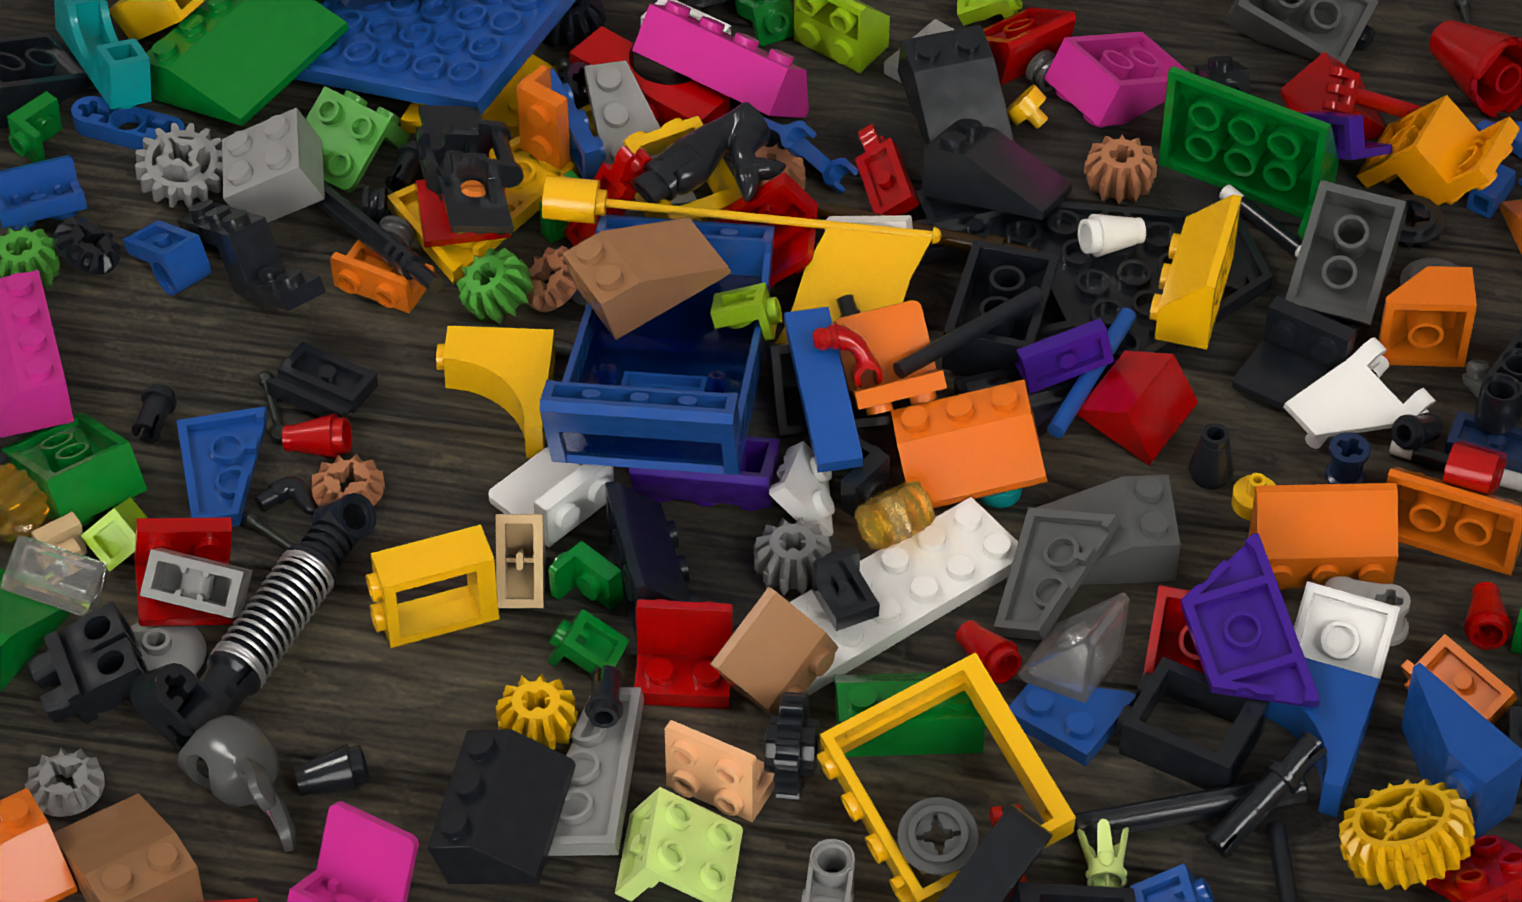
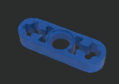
M98 96L80 98L71 107L74 129L78 134L134 150L143 149L142 139L144 137L155 140V129L157 128L168 133L171 132V124L176 123L179 130H185L184 123L177 117L136 106L130 109L117 108L111 110L104 98ZM125 123L139 124L137 128L132 130L119 129Z

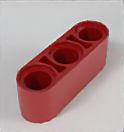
M1466 441L1454 442L1445 467L1443 483L1487 496L1495 494L1504 473L1508 453Z

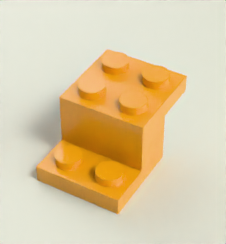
M1445 95L1388 124L1377 143L1392 144L1393 153L1368 157L1356 177L1366 188H1369L1381 181L1389 183L1399 176L1415 195L1425 197L1437 206L1443 203L1451 205L1457 202L1466 192L1475 188L1478 191L1483 190L1496 179L1498 175L1496 169L1501 161L1512 152L1513 146L1511 144L1520 127L1509 116L1478 131L1448 95Z

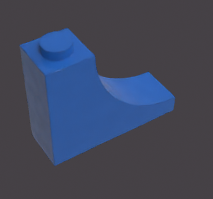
M1305 658L1320 697L1319 706L1309 708L1269 702L1266 718L1284 727L1297 739L1300 738L1304 731H1307L1321 742L1317 746L1318 748L1321 745L1325 746L1328 753L1315 764L1321 781V798L1318 812L1337 817L1374 711L1380 679Z

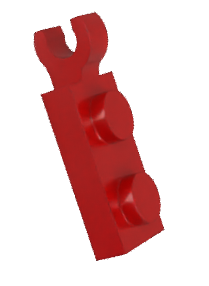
M873 123L858 131L865 153L855 158L873 212L886 216L904 215L919 206L920 204L899 146L891 137L887 140L883 135L879 137Z
M622 146L615 156L614 163H602L593 180H600V189L608 191V199L632 201L637 191L631 182L634 178L644 173V165L651 161L652 158L643 148H639L636 154H634L627 146ZM607 208L605 215L623 216L627 209ZM600 216L597 217L596 224L569 221L563 234L576 246L595 235Z

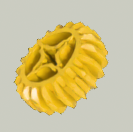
M1407 779L1401 785L1393 786L1388 783V787L1381 791L1371 789L1370 797L1355 799V808H1349L1344 811V821L1339 824L1340 849L1343 859L1347 861L1348 868L1353 871L1355 878L1365 879L1368 886H1375L1381 883L1385 890H1389L1395 885H1401L1404 890H1407L1411 884L1416 883L1426 886L1427 880L1432 878L1444 879L1445 871L1460 869V860L1471 857L1470 847L1475 844L1474 836L1476 833L1473 824L1474 820L1466 800L1460 798L1456 789H1448L1445 782L1432 785L1428 779H1423L1418 784H1412Z

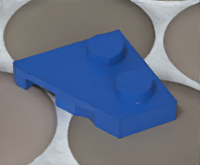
M1032 679L1009 705V708L1024 733L1086 767L1116 731V724L1123 708L1126 705L1133 707L1137 698L1136 694L1129 691Z

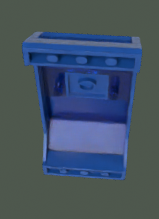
M605 215L600 216L595 234L600 231L675 219ZM692 220L728 265L731 274L615 340L587 302L562 382L546 380L540 398V414L552 462L739 475L764 358L765 339L759 320H754L751 324L738 329H732L729 326L715 329L710 312L714 294L764 282H766L768 292H770L775 226Z

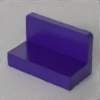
M1315 110L1302 112V114L1331 124L1338 159L1356 160L1393 153L1392 144L1365 141L1363 115Z
M1101 318L1017 349L1019 361L1015 362L1014 365L1021 378L1025 380L1029 392L1034 393L1114 362L1107 328Z

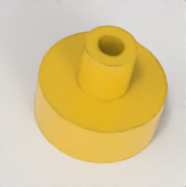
M1032 85L1006 109L1008 118L1015 126L1027 119L1035 129H1038L1048 119L1039 108L1045 101L1046 96L1036 85Z
M1253 473L1240 478L1233 487L1231 501L1233 510L1241 518L1251 521L1255 487L1276 484L1261 473Z

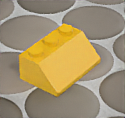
M1233 194L1187 216L1181 234L1173 233L1168 253V259H1173L1172 264L1164 263L1159 281V289L1163 290V294H1154L1149 319L1157 321L1155 339L1207 350L1234 259L1242 196Z

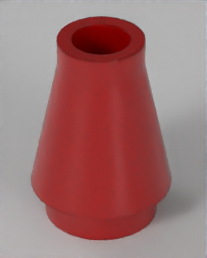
M334 413L294 425H284L282 430L283 448L285 452H300L330 458L350 453L352 447L350 421L347 417L339 418Z
M1481 582L1472 589V599L1464 624V632L1471 643L1477 648L1493 650L1501 647L1511 634L1512 624L1501 599L1499 587L1492 582Z
M974 620L963 623L957 630L955 635L956 642L964 649L968 656L976 652L993 682L1002 684L1016 675L1020 669L1022 657L1018 653V647L1014 642L982 627Z

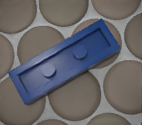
M551 69L552 90L568 98L571 159L583 179L593 180L601 167V162L606 160L603 142L599 136L593 137L590 132L587 115L583 109L578 110L576 108L569 84H562L555 70Z

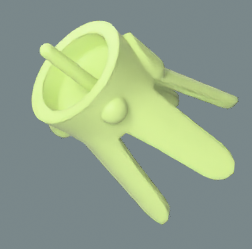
M1101 819L1097 826V855L1095 850L1089 845L1084 831L1077 830L1078 839L1088 865V870L1085 873L1088 879V886L1123 888L1126 885L1127 870L1123 867L1129 833L1128 827L1122 831L1120 844L1118 843L1113 846L1110 824L1106 819Z

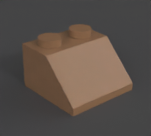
M768 587L712 661L711 665L739 695L769 716H779L782 695L785 692L806 693L817 676H822L829 670L833 664L835 652L839 647L822 628L778 592Z

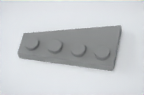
M627 61L585 66L584 75L596 136L601 138L606 152V160L602 161V163L613 164L617 152L623 146L624 140L631 134L638 131L649 133L660 129ZM656 154V155H653V156H650V157H651L652 160H653V159H655L659 154ZM692 191L685 195L677 194L671 203L675 206H681L697 199ZM626 210L623 216L643 217L645 215L643 211Z
M620 687V701L623 703L624 712L618 722L610 728L594 726L586 716L584 708L571 734L573 742L566 756L574 760L576 767L548 856L619 855L644 705L641 687Z

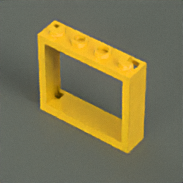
M976 652L820 734L821 753L817 754L819 764L827 778L831 781L837 777L844 789L845 794L841 795V800L850 818L854 822L861 819L870 835L865 837V841L875 861L878 864L885 861L894 875V878L889 880L890 885L899 902H937L960 870L922 888L911 867L905 862L901 850L844 754L964 690L1045 822L1042 826L1053 834L1044 848L1074 832L1075 815Z

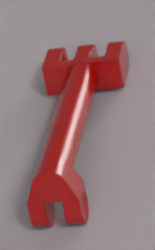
M1330 66L1329 76L1341 79L1342 83L1341 85L1335 83L1326 84L1325 92L1339 97L1338 102L1324 99L1322 109L1352 114L1354 104L1402 118L1422 108V106L1359 88L1358 83L1361 73Z

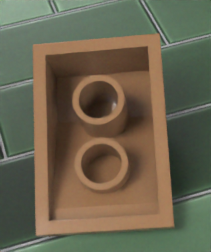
M689 217L600 231L562 253L577 289L615 340L731 274L728 265Z
M139 793L53 832L71 875L87 902L204 901L197 865L176 832Z

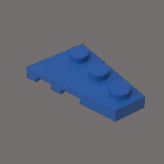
M267 406L176 420L191 518H231L232 527L240 526L268 421Z

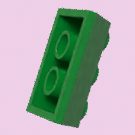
M937 672L834 675L836 725ZM964 690L850 750L844 755L846 757L983 753L985 723Z

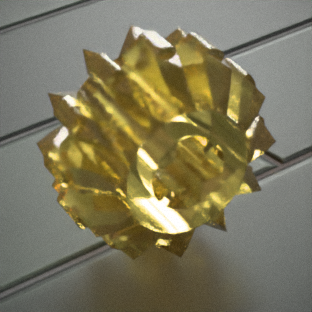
M7 463L4 466L0 465V534L8 542L14 540L22 542L27 537L32 536L31 531L40 528V525L50 513V509L46 503L48 496L39 490L37 486L38 481H33L28 477L25 469L18 471L11 463Z
M909 481L891 487L866 500L865 503L858 506L854 516L858 523L857 528L862 538L867 541L870 549L879 550L881 548L886 549L896 543L899 544L901 541L912 538L913 535L924 531L926 527L933 523L935 512L932 508L933 503L920 482Z

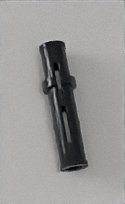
M1304 731L1300 738L1278 761L1271 760L1265 766V775L1213 830L1205 835V839L1209 844L1214 842L1211 847L1221 856L1229 858L1232 852L1288 793L1295 794L1301 787L1299 781L1328 753L1325 746L1321 745L1318 748L1317 746L1321 742L1311 733Z

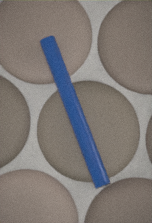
M1122 308L1107 331L1113 355L1136 320V313L1130 308ZM1107 365L1081 374L1047 427V431L1051 436L1055 438L1063 437Z

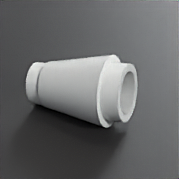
M1091 214L1088 219H1082L1078 226V240L1082 251L1085 254L1092 253L1095 257L1144 243L1146 239V226L1140 217Z

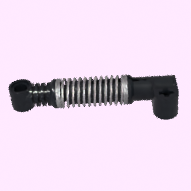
M351 493L324 503L316 509L313 515L312 527L308 530L307 534L298 545H292L282 554L277 561V565L272 568V572L261 583V588L255 591V595L250 598V603L246 604L244 610L239 613V618L233 621V626L228 628V632L222 636V641L216 644V647L207 659L208 669L201 679L182 664L171 663L142 673L134 680L130 695L134 708L172 746L181 751L193 734L204 724L223 715L233 716L247 696H253L263 687L266 679L277 667V663L282 660L283 655L288 652V648L293 645L294 640L310 621V617L315 614V610L320 607L321 602L326 599V595L333 589L337 580L336 571L338 567L341 566L343 560L348 556L359 539L367 537L373 532L376 525V512L370 500L362 494Z

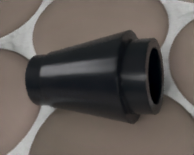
M1218 423L1208 424L1202 429V434L1188 464V470L1193 481L1204 489L1221 488L1232 477L1234 472L1229 430L1224 425Z
M346 743L304 763L302 766L294 768L297 785L302 796L307 794L359 791L360 785L370 783L368 765L361 745L349 747Z

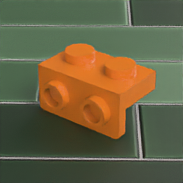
M542 64L533 73L525 76L517 85L520 147L522 150L532 154L536 159L545 161L561 170L571 161L568 98L552 90L551 69Z
M359 239L347 255L334 252L330 258L334 286L349 294H358L377 301L387 308H396L410 314L427 290L415 279H406ZM425 263V266L435 273L434 266Z
M1446 634L1415 664L1421 663L1492 724L1518 699L1512 689ZM1408 659L1400 666L1408 679L1404 684L1407 690L1409 689L1412 669L1415 666Z

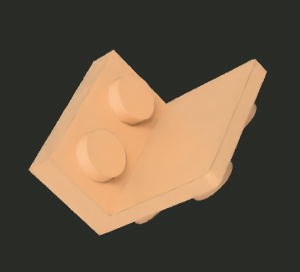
M669 721L665 727L666 786L673 788L684 797H694L713 805L726 815L738 816L753 823L775 788V782H773L774 773H765L764 762L758 760L751 753L675 721Z

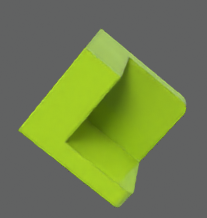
M131 497L114 507L80 535L109 572L135 552L136 518H147Z

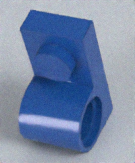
M157 220L123 239L128 254L148 262L156 280L170 296H175L211 274V266L198 234Z

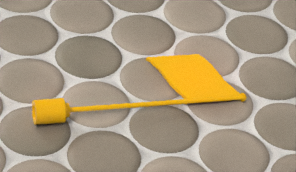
M550 175L546 176L542 199V218L550 220L596 224L597 217L605 216L607 208L826 229L813 253L812 261L805 267L791 312L829 307L832 324L841 316L836 300L845 295H853L857 309L861 312L904 302L910 280L931 241L932 244H936L941 240L942 236L941 231L937 227H934L933 231L608 199V191L600 189V180ZM785 327L775 344L788 343Z

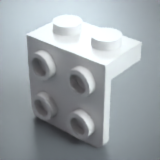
M546 447L492 487L488 493L489 502L504 514H543L545 545L550 547L606 504L605 483L614 481L613 466L588 464L580 466L574 463L552 462L549 448Z

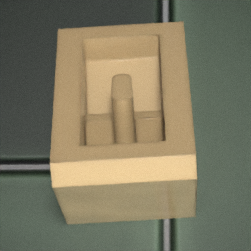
M496 514L498 608H544L546 550L543 514Z

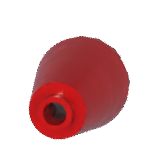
M1447 20L1434 29L1429 41L1431 54L1479 111L1490 117H1498L1495 113L1505 111L1509 114L1522 105L1521 37L1456 20Z

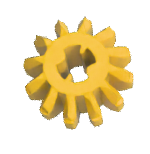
M541 673L536 681L530 682L521 675L518 687L506 685L503 698L499 699L498 705H496V718L499 720L498 730L512 729L555 750L556 743L569 745L571 731L574 730L578 722V711L576 710V699L572 690H564V685L560 678L546 683V679Z

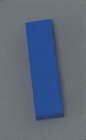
M829 307L784 313L785 330L817 473L863 466V454L839 350L829 348L820 351L814 348L812 333L817 328H826L832 324Z

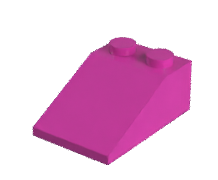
M1144 32L1065 37L1044 79L1056 89L1058 97L1072 103L1083 113V118L1089 124L1103 128L1105 126L1126 124L1165 102L1168 71L1174 66L1185 71L1188 70Z

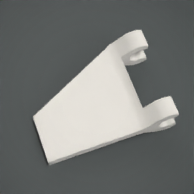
M1373 337L1346 361L1284 404V408L1313 439H1319L1347 432L1361 433L1392 428L1395 420L1402 415L1412 414L1419 416L1429 412L1427 408L1434 404L1436 400L1422 388L1403 404L1371 371L1380 364L1381 361L1378 357L1387 350Z

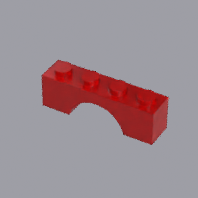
M603 26L569 52L570 64L583 62L586 65L627 61L660 128L673 119L681 118L683 121L695 116H699L703 125L730 112L729 96L695 80L676 85H663L650 82L639 76L634 71L633 43Z

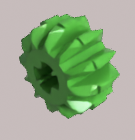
M27 225L21 231H13L8 227L7 235L0 236V278L15 273L39 270L43 287H52V280L59 275L60 269L59 253L53 238L48 237L43 229L31 232Z
M489 248L484 257L481 258L474 255V263L469 267H462L465 277L456 283L460 292L459 298L467 311L472 312L477 319L482 320L484 323L492 319L501 324L506 314L516 317V308L519 305L529 304L526 294L534 289L530 279L531 273L528 271L529 268L522 259H518L513 252L508 251L506 248L499 252Z

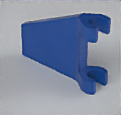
M764 118L770 130V143L774 145L779 143L782 150L786 149L794 157L803 158L804 163L822 173L824 183L837 194L845 192L846 189L840 184L842 177L848 173L857 175L859 172L846 158H838L833 161L828 159L804 138L806 136L815 138L817 135L804 121L799 120L787 125H781Z

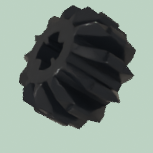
M576 0L544 40H552L554 47L566 44L570 50L573 45L580 44L598 28L604 27L606 12L603 9L602 0Z

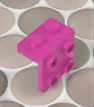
M338 801L330 806L328 810L317 869L289 889L287 902H407L419 847L418 839L412 833L345 802Z

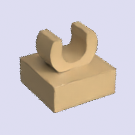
M73 512L31 531L37 561L45 573L61 567L69 577L85 569L79 557L87 554L86 543L80 536L83 534L82 524Z

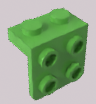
M324 86L306 120L322 139L324 181L344 192L350 193L356 189L383 140L400 148L401 145L406 144L410 135L398 126L401 119L388 110L378 107L375 112L366 107L368 102L348 90L342 95Z

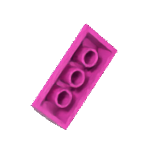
M668 0L666 5L649 4L632 51L741 103L748 102L758 111L768 116L807 117L809 103L806 70L792 64L793 56L772 48L770 52H766L758 48L759 40L743 33L736 32L734 37L723 31L725 27L723 23L705 16L698 20L689 15L691 11L689 7L678 2Z
M39 270L15 273L0 278V438L72 423L74 419L66 380Z

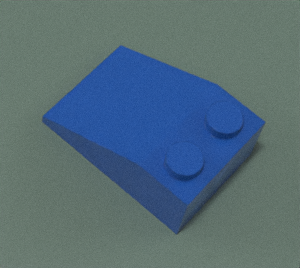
M1418 663L1412 669L1401 723L1402 732L1422 780L1428 779L1432 785L1445 782L1448 789H1456L1460 798L1466 800L1474 820L1473 824L1476 832L1474 838L1484 835L1513 813L1522 777V749L1424 665Z

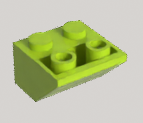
M794 0V40L835 60L839 64H843L861 73L889 47L890 16L859 0Z

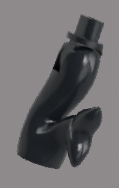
M744 102L723 116L677 139L655 159L645 164L644 173L633 179L632 184L635 190L648 203L656 204L662 199L672 201L676 198L677 194L685 195L704 184L712 175L723 156L730 153L737 185L743 200L748 202L756 195L760 181L770 180L780 175L785 170L786 164L767 158L756 157L755 153L770 141V130L758 110L750 103Z

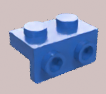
M70 155L0 171V224L2 228L10 227L12 230H22L25 225L28 228L34 226L37 220L50 217L54 220H65L68 217L76 216L79 210L87 209L85 195L78 182L74 162Z

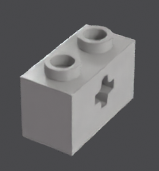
M164 548L151 549L140 596L220 616L236 618L239 617V613L244 609L253 570Z

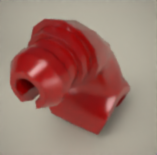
M836 321L826 328H817L812 333L814 348L820 351L829 348L833 350L839 349V351H849L854 356L856 364L852 367L850 375L852 381L859 389L862 388L860 376L867 369L873 370L876 385L882 382L883 371L861 335Z

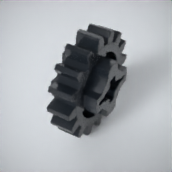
M785 692L782 695L779 716L770 715V723L766 727L765 773H774L773 782H775L774 794H776V798L800 800L805 776H814L815 767L817 768L820 720L810 718V698H808V693Z

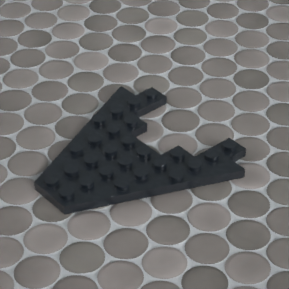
M922 190L915 191L920 204L916 208L922 220L914 222L987 237L988 234L1006 237L1009 243L1039 249V252L1060 256L1048 297L1060 322L1040 326L1035 342L1101 318L1108 331L1122 308H1130L1136 313V320L1113 355L1114 362L1106 366L1091 392L1124 351L1169 354L1181 346V344L1155 339L1157 321L1150 320L1149 316L1154 294H1163V290L1159 289L1164 263L1172 264L1173 259H1168L1173 233L1181 234L1186 217L1193 213L1061 202L1043 220L923 196L921 195ZM1091 214L1140 217L1146 226V239L1144 243L1095 257L1092 253L1085 254L1082 251L1078 240V226L1082 219H1088ZM1239 217L1234 259L1215 324L1269 290L1272 285L1273 275L1242 217ZM930 243L919 264L969 254V251ZM1016 366L954 379L955 395L964 394L1023 379ZM1079 376L1034 393H1030L1027 388L1038 437L1047 432L1049 423Z

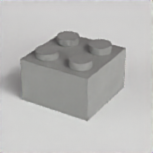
M297 108L272 116L266 121L245 130L237 131L222 139L223 199L230 207L266 218L267 223L325 199L322 139Z

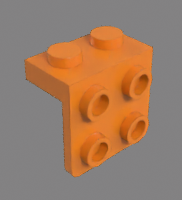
M910 300L835 320L863 337L883 371V380L879 385H876L873 370H865L860 376L862 388L859 389L852 381L850 375L852 367L856 364L854 356L849 351H839L852 408L858 410L865 408L867 416L893 410V401L909 398L911 405L935 400L937 399L936 391L947 388L943 370L936 369L935 361L903 379H900L893 369V363L930 343L922 306L919 302Z

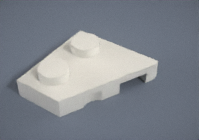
M802 441L787 449L784 456V464L780 465L777 471L781 481L770 486L769 495L796 521L802 517L805 527L819 524L822 535L829 537L833 535L832 514L835 512L829 488L832 471L817 473L813 451Z

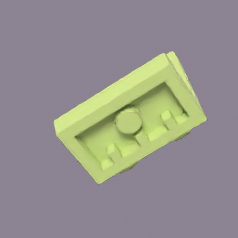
M659 787L630 813L615 894L632 902L648 887L653 888L660 881L703 902H731L743 833L742 826Z

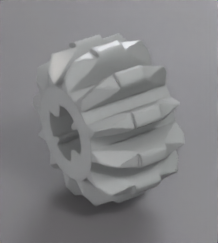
M782 517L778 527L766 525L762 536L757 537L754 544V569L757 577L763 578L766 588L780 586L783 596L790 589H796L803 595L807 586L812 587L813 562L831 553L829 537L822 535L819 524L805 527L802 517L796 524H789Z

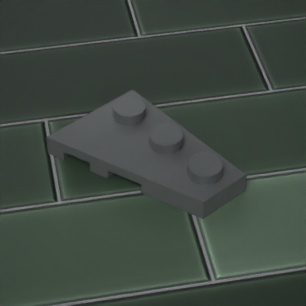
M1028 507L994 624L998 635L1009 638L1044 640L1120 527L1121 523L1117 514Z

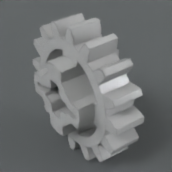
M172 123L171 132L165 133L162 129L157 128L155 129V140L147 137L142 139L143 149L136 150L135 153L136 179L141 181L143 193L152 191L153 201L156 203L166 197L169 199V207L174 208L178 200H184L185 205L189 208L193 204L192 199L198 197L201 201L208 200L209 190L215 193L221 191L220 181H223L222 140L220 138L211 140L210 129L205 128L200 133H196L193 123H189L186 130H179L178 125Z

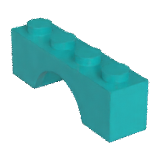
M54 0L57 32L111 110L117 108L130 109L137 104L151 102L150 58L136 38L118 41L111 22L107 0Z

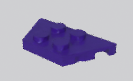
M1259 533L1252 534L1245 540V545L1228 561L1223 560L1211 571L1210 577L1204 583L1197 584L1181 599V609L1211 693L1309 708L1317 707L1320 703V697Z

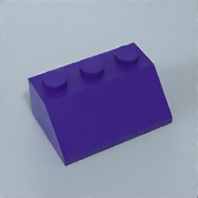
M747 436L739 475L629 467L633 490L657 502L678 499L693 501V503L700 506H714L718 503L732 504L751 511L772 508L774 499L769 495V489L771 485L777 483L779 439ZM639 438L634 453L723 459L721 443Z

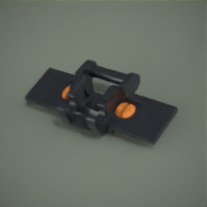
M419 106L418 112L422 126L418 128L416 133L418 158L426 187L436 193L439 199L444 202L451 231L455 232V234H463L465 232L476 233V235H483L485 233H496L497 235L513 234L514 226L503 188L519 185L524 175L521 166L515 162L509 143L511 131L508 125L500 121L482 119L478 107ZM490 148H493L496 159H489Z

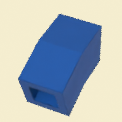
M1499 164L1496 169L1498 173L1496 179L1488 187L1480 191L1476 188L1470 190L1467 209L1489 219L1499 209L1500 203L1505 201L1515 185L1516 173L1515 170Z

